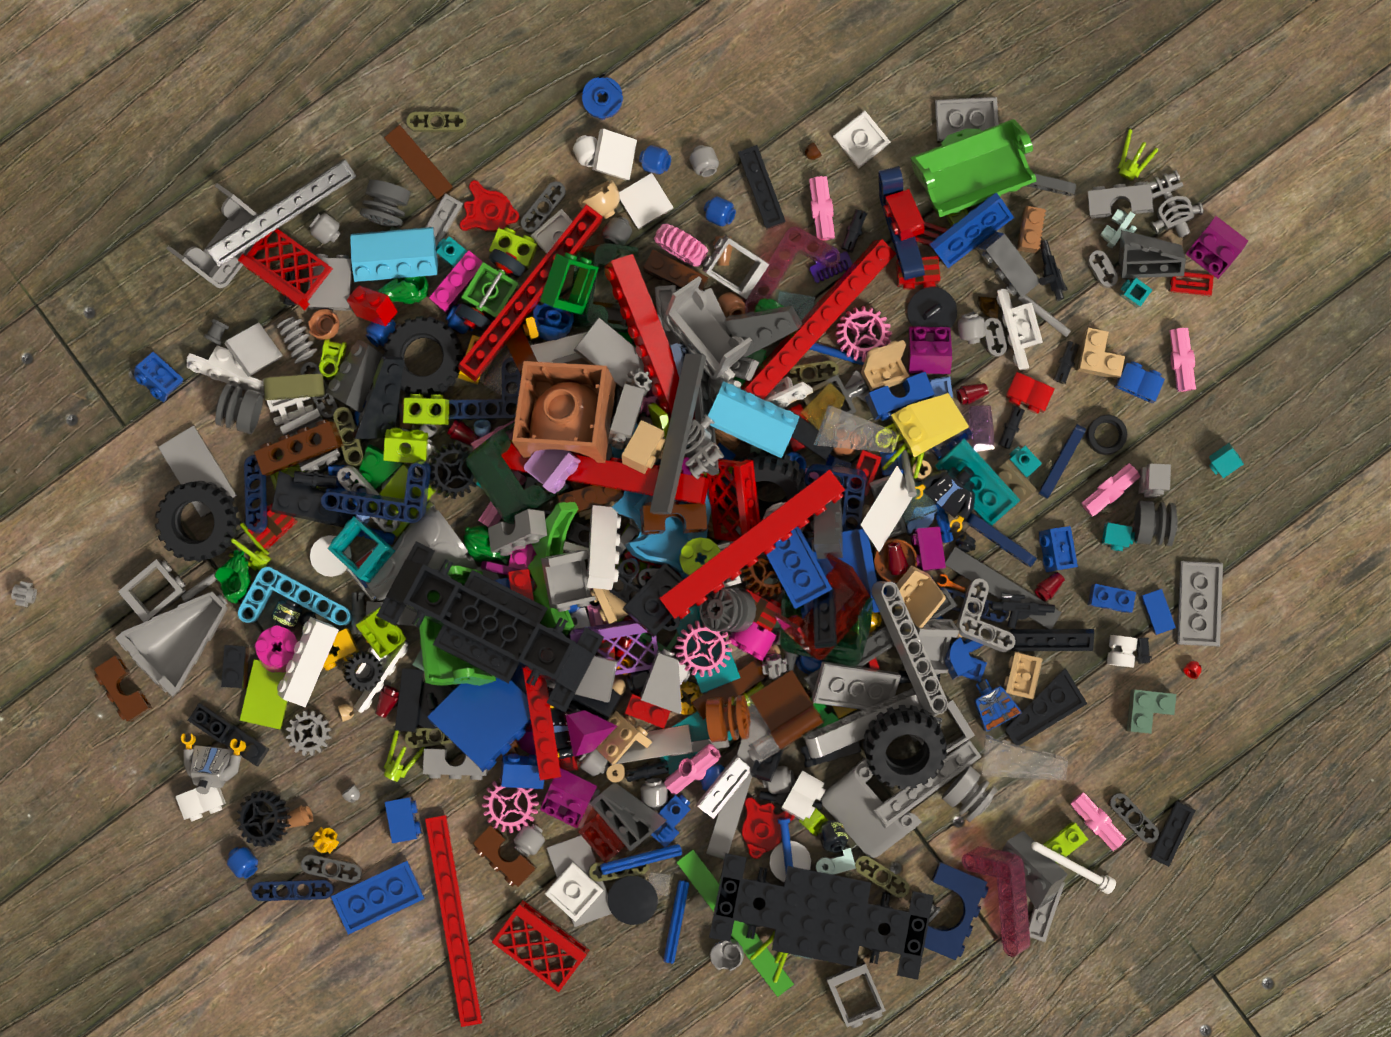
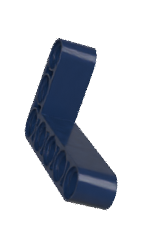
M896 166L878 171L879 197L903 279L908 280L925 276L924 265L915 236L901 241L899 235L894 234L891 227L892 219L891 217L887 218L883 207L886 205L887 196L903 191V177L900 167Z
M507 358L502 363V399L449 400V405L453 404L456 407L455 414L449 415V420L515 419L516 413L511 415L508 408L513 403L518 404L521 374L518 368L514 373L508 371V365L514 362L513 358ZM511 383H516L518 387L514 394H510L508 391V386ZM439 404L434 405L435 416L441 412ZM474 404L477 409L474 415H469L467 411L468 406ZM491 404L497 406V412L494 415L488 413V407Z
M418 460L409 467L405 499L331 489L322 496L321 504L329 511L408 523L418 522L426 513L430 465L424 460ZM415 466H420L423 469V476L416 474ZM413 487H418L421 490V496H416L413 493ZM329 495L336 497V504L330 503ZM349 498H354L357 501V507H352L349 504ZM370 501H374L375 503H377V510H372L370 508ZM390 504L398 507V513L391 512ZM411 507H414L419 511L418 517H415L411 514Z
M821 464L810 465L804 477L807 485L816 480L810 477L812 472H816L821 476L828 470H831L834 475H838L841 478L839 482L845 489L843 491L845 492L842 530L848 531L861 528L867 481L865 472L854 468ZM857 477L861 479L862 483L856 485L851 479ZM855 497L860 503L852 504L849 499ZM853 517L857 520V523L850 524L847 519Z

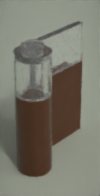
M793 670L746 699L751 720L749 738L746 739L750 748L747 752L753 761L758 760L760 763L824 723Z

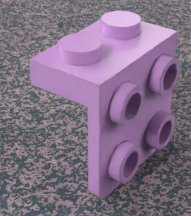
M539 450L533 453L524 465V469L542 483L546 490L555 494L563 488L566 479L576 471L581 460L566 450Z

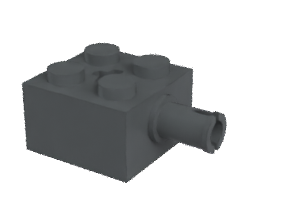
M837 374L812 387L813 393L807 395L802 401L815 427L823 431L856 414L857 411L852 403V398L868 391L866 385L863 386L865 384L864 381L861 379L845 387ZM825 399L833 401L831 408L823 406Z

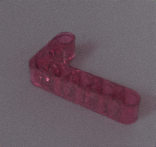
M789 228L768 263L769 266L746 300L745 314L749 313L748 307L752 304L757 305L760 299H772L798 252L826 268L833 269L839 265V251L801 228ZM796 233L801 238L798 242H792L789 239L790 235ZM814 243L819 249L816 252H810L807 246ZM787 251L790 253V257L787 260H782L779 258V254ZM833 253L837 259L834 262H827L825 256ZM772 269L780 271V275L776 278L770 277L768 273ZM761 287L769 288L770 292L768 295L762 296L758 293Z
M978 846L964 854L962 864L965 869L997 877L1003 950L1010 957L1019 955L1030 946L1023 860L1016 854Z

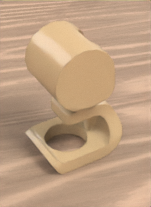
M622 763L610 765L606 772L607 778L611 782H620L625 775L624 765Z

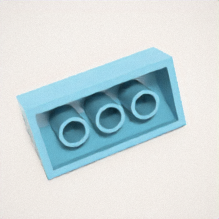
M433 227L350 235L354 282L437 275L438 258Z
M724 381L708 414L715 422L714 424L711 423L710 426L782 458L800 417L791 411L780 408L772 402H767L752 393H748Z

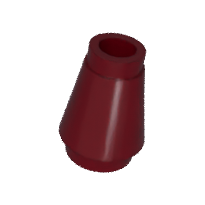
M985 383L964 385L956 390L959 403L966 406L989 394Z
M456 419L447 432L451 436L450 438L470 446V443L479 438L465 423L459 422Z
M893 542L888 544V570H890L892 575L906 573L908 563L900 543Z
M1055 572L1037 584L1034 592L1044 602L1048 599L1051 600L1065 579L1059 572Z
M385 685L380 690L375 714L386 718L399 700L398 695L400 691Z

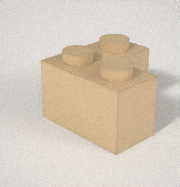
M1093 328L1085 330L1077 371L1113 379L1121 377L1125 356L1105 352L1109 332Z
M641 420L622 454V464L645 474L648 468L651 469L655 465L657 459H662L666 441L664 439V431Z

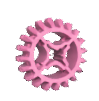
M662 224L654 237L658 246L679 260L694 267H699L708 254V249L705 245L673 225Z
M862 306L861 312L856 307L853 308V314L847 311L846 317L842 316L840 318L841 323H838L836 327L839 331L835 333V336L839 337L837 344L842 345L840 348L841 352L848 350L846 353L847 357L853 354L854 360L857 361L858 356L862 357V362H865L867 353L872 348H881L891 342L889 337L892 335V332L888 331L890 324H884L887 318H879L880 311L873 314L872 307L869 309V312L865 311V306ZM866 320L868 322L865 324H859L856 321ZM874 325L880 332V340L875 338L876 335L872 333ZM848 328L852 330L851 333L855 335V340L853 343H851L848 339ZM868 329L867 335H864L859 339L860 333H864V331L866 332V330ZM862 344H868L872 346L869 348H860Z
M695 621L696 628L693 629L692 625L688 624L687 627L690 630L688 633L684 629L681 630V633L685 635L684 639L677 637V640L681 641L682 645H675V648L681 649L682 652L676 653V657L683 656L684 659L679 661L680 665L687 662L684 670L688 671L693 667L692 675H696L697 670H700V677H704V671L707 670L708 676H712L711 669L714 668L719 673L720 669L717 667L719 664L724 668L726 667V664L722 662L723 658L730 660V657L725 655V652H732V648H726V645L730 644L731 640L724 641L723 638L728 636L727 632L720 634L718 631H711L704 623L703 626H700L699 621ZM709 631L716 637L704 641L697 632ZM692 636L696 647L687 655V643ZM699 641L704 645H706V643L710 644L709 647H707L706 649L707 654H704V652H701L700 654L698 652V650L701 648ZM720 642V654L714 660L711 651ZM704 656L709 665L699 666L691 660Z
M496 781L492 783L496 788L495 790L490 787L487 788L491 796H483L485 800H489V803H483L482 807H489V810L485 811L484 815L491 814L492 817L487 821L490 823L495 820L496 823L493 826L495 829L501 824V832H505L506 826H509V832L513 833L514 826L520 831L521 823L527 827L529 826L526 821L527 819L532 822L535 820L530 814L538 813V810L532 809V807L539 805V802L532 801V798L538 796L537 793L530 795L529 792L533 790L532 788H517L511 797L499 793L501 789L506 787L499 786ZM522 793L527 798V811L519 805V798ZM495 798L498 799V801L501 802L503 806L502 812L499 816L496 814L494 809ZM515 798L514 805L516 808L514 810L511 808L505 813L508 806L506 800L511 801V799ZM510 812L523 816L520 820L514 822L504 820Z

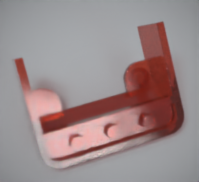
M828 553L826 557L833 566V569L826 575V578L836 592V634L838 643L869 608L871 596L853 567ZM813 608L803 619L797 615L787 619L777 612L774 614L785 633L817 660L824 659L835 647L815 648Z

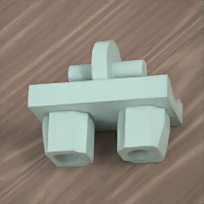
M1119 209L1115 212L1111 220L1120 225L1117 231L1107 225L1100 234L1108 242V247L1112 249L1121 237V230L1132 233L1136 231L1137 228L1133 225L1129 230L1126 229L1134 218V213L1130 211L1127 214Z

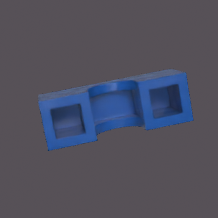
M926 372L906 378L902 384L905 389V397H895L890 392L888 386L869 392L865 399L874 420L880 418L882 421L892 417L893 413L908 405L932 398L935 393Z

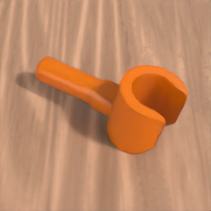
M940 574L941 577L947 580L945 584L937 582L940 587L948 586L961 592L965 591V587L953 583L945 574Z

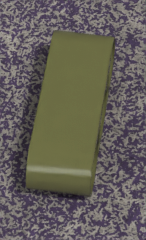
M323 374L263 378L264 400L324 396Z
M340 407L335 410L333 418L344 444L341 447L344 459L349 465L360 467L365 454L361 439H354L352 442L345 441V435L357 429L354 414L348 408ZM348 412L349 419L346 422H340V414ZM353 452H359L360 459L357 462H351L350 460Z

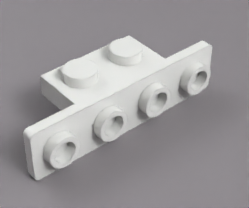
M997 290V302L1002 307L1004 314L1002 320L1009 332L1008 342L1013 347L1015 354L1013 356L1014 363L1019 370L1029 369L1024 348L1043 343L1032 303H1027L1013 308L1008 290Z
M217 345L209 360L191 353L187 356V368L193 372L232 384L235 388L239 386L245 391L250 389L261 392L264 396L263 381L248 377L228 349Z
M789 377L781 379L763 400L772 402L780 408H785L796 400L806 398L807 395L813 393V389L804 382L793 386L792 380Z
M406 641L389 655L382 658L377 655L372 647L369 648L368 652L380 661L383 675L379 677L381 681L375 683L376 687L373 688L371 686L370 690L364 689L365 691L354 705L358 712L362 713L370 707L372 697L382 689L383 681L387 675L393 673L398 659L406 654L408 649ZM366 663L359 664L355 669V675L358 678H365L370 673V666Z

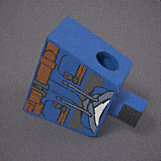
M987 679L976 684L981 696L974 699V703L985 732L1022 713L1001 686L992 689Z

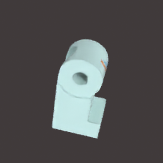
M844 848L842 850L844 855L833 858H820L816 863L817 872L834 875L856 869L851 848Z

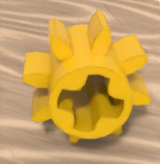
M320 827L312 837L315 841L313 847L320 853L328 852L330 854L339 844V841L336 840L338 834L331 828L323 829Z

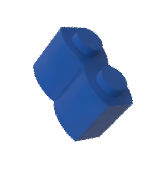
M1131 361L1124 364L1121 377L1118 378L1115 388L1149 403H1154L1165 379L1161 377V373L1155 370L1145 371L1142 369L1141 364Z

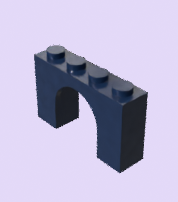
M938 862L931 881L955 891L960 896L963 902V915L955 926L948 929H937L928 925L924 948L956 960L964 952L965 937L969 938L973 926L970 924L973 917H978L981 909L979 902L981 898L986 897L989 887L986 886L987 881Z

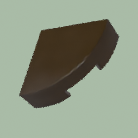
M978 296L977 303L979 309L985 315L997 319L999 309L997 298Z

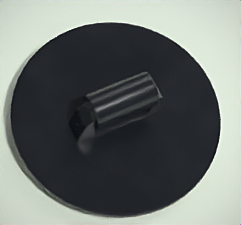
M938 287L924 288L911 298L907 311L908 319L912 327L951 328L957 317V306L955 300L947 291Z
M425 681L423 682L418 725L429 729L437 728L427 717L454 691L450 685L427 684Z
M638 876L623 877L616 881L609 891V909L616 919L625 924H642L648 921L657 909L658 896L656 890L644 878Z

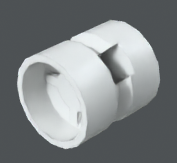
M1110 635L1109 647L1112 651L1108 653L1107 664L1134 668L1135 656L1132 653L1136 650L1137 638Z

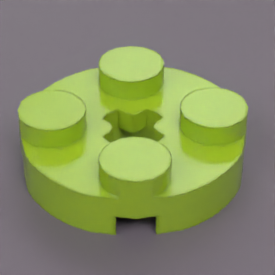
M692 539L681 550V567L685 574L689 576L702 566L700 562H695V559L698 557L697 554L706 555L707 559L704 560V563H706L721 551L711 539Z

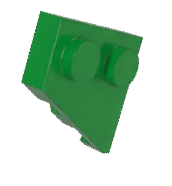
M369 445L366 448L359 473L377 490L405 462L384 461V451Z

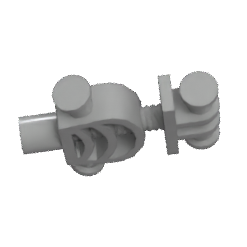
M1175 169L1171 174H1163V179L1161 180L1155 177L1154 181L1149 183L1146 181L1147 184H1151L1152 190L1156 188L1158 192L1152 194L1153 199L1162 195L1166 199L1157 209L1159 220L1150 222V225L1156 233L1162 227L1165 230L1175 227L1179 238L1191 234L1186 222L1192 220L1194 214L1199 213L1203 215V206L1201 202L1198 205L1192 206L1187 197H1173L1171 192L1183 187L1182 182L1173 186L1171 184L1173 181H1180V176ZM1163 183H1165V185H1166V188H1165V189H1163V186H1162ZM1175 201L1182 202L1183 204L1176 205ZM1168 205L1169 209L1163 214V207ZM1171 213L1172 217L1167 221L1165 217Z
M706 414L700 423L695 419L692 421L684 455L690 458L685 464L691 468L690 472L697 479L700 478L699 475L702 472L709 471L707 467L709 464L715 466L719 458H724L723 453L719 450L720 448L711 441V434L707 427L715 422Z

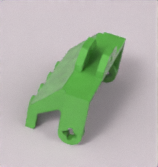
M1015 119L983 131L980 129L961 130L948 135L941 142L942 146L910 157L914 174L924 186L930 203L939 217L961 212L964 208L970 206H977L995 193L1001 196L1004 193L1017 191L1023 186L1037 182L1035 174L1029 168L1024 155L1033 151L1031 139Z
M451 566L448 575L451 579L464 586L472 570L482 575L483 571L462 566ZM432 592L428 596V600L432 603L437 602L440 598V595L436 592ZM424 617L419 629L425 682L427 684L452 685L466 683L480 686L496 681V677L433 646L442 626Z

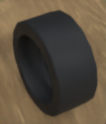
M1102 415L1090 423L1087 428L1086 438L1087 443L1096 453L1109 455L1117 452L1124 446L1128 434L1125 424L1118 417ZM1111 423L1116 426L1119 433L1116 444L1104 447L1097 443L1094 434L1100 424Z

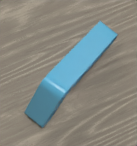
M264 567L259 571L238 610V617L241 621L246 623L256 622L273 591L335 624L343 626L352 621L351 610L270 567ZM271 571L274 578L271 582L267 583L264 580V575L266 572ZM286 581H290L292 584L289 592H284L282 589V585ZM258 589H261L264 594L260 601L254 598V593ZM303 591L310 593V599L307 602H303L300 598ZM323 600H326L329 605L325 612L319 610V603ZM247 608H251L254 612L251 619H246L244 616ZM341 610L347 613V618L343 622L337 619V613Z

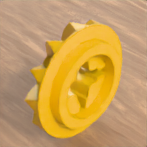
M686 681V683L682 682L680 685L681 699L683 698L681 690L686 692V694L695 693L690 699L691 703L703 695L699 686L695 683ZM681 702V714L690 715L697 712L693 705L690 707L687 702Z

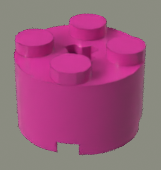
M753 622L747 630L731 632L727 640H731L730 644L763 661L777 635Z
M276 625L266 629L258 637L255 644L256 653L261 665L269 672H286V666L294 656V648L297 643L295 635L290 630ZM276 648H278V649L281 648V649H282L280 652L277 651V650L274 651Z

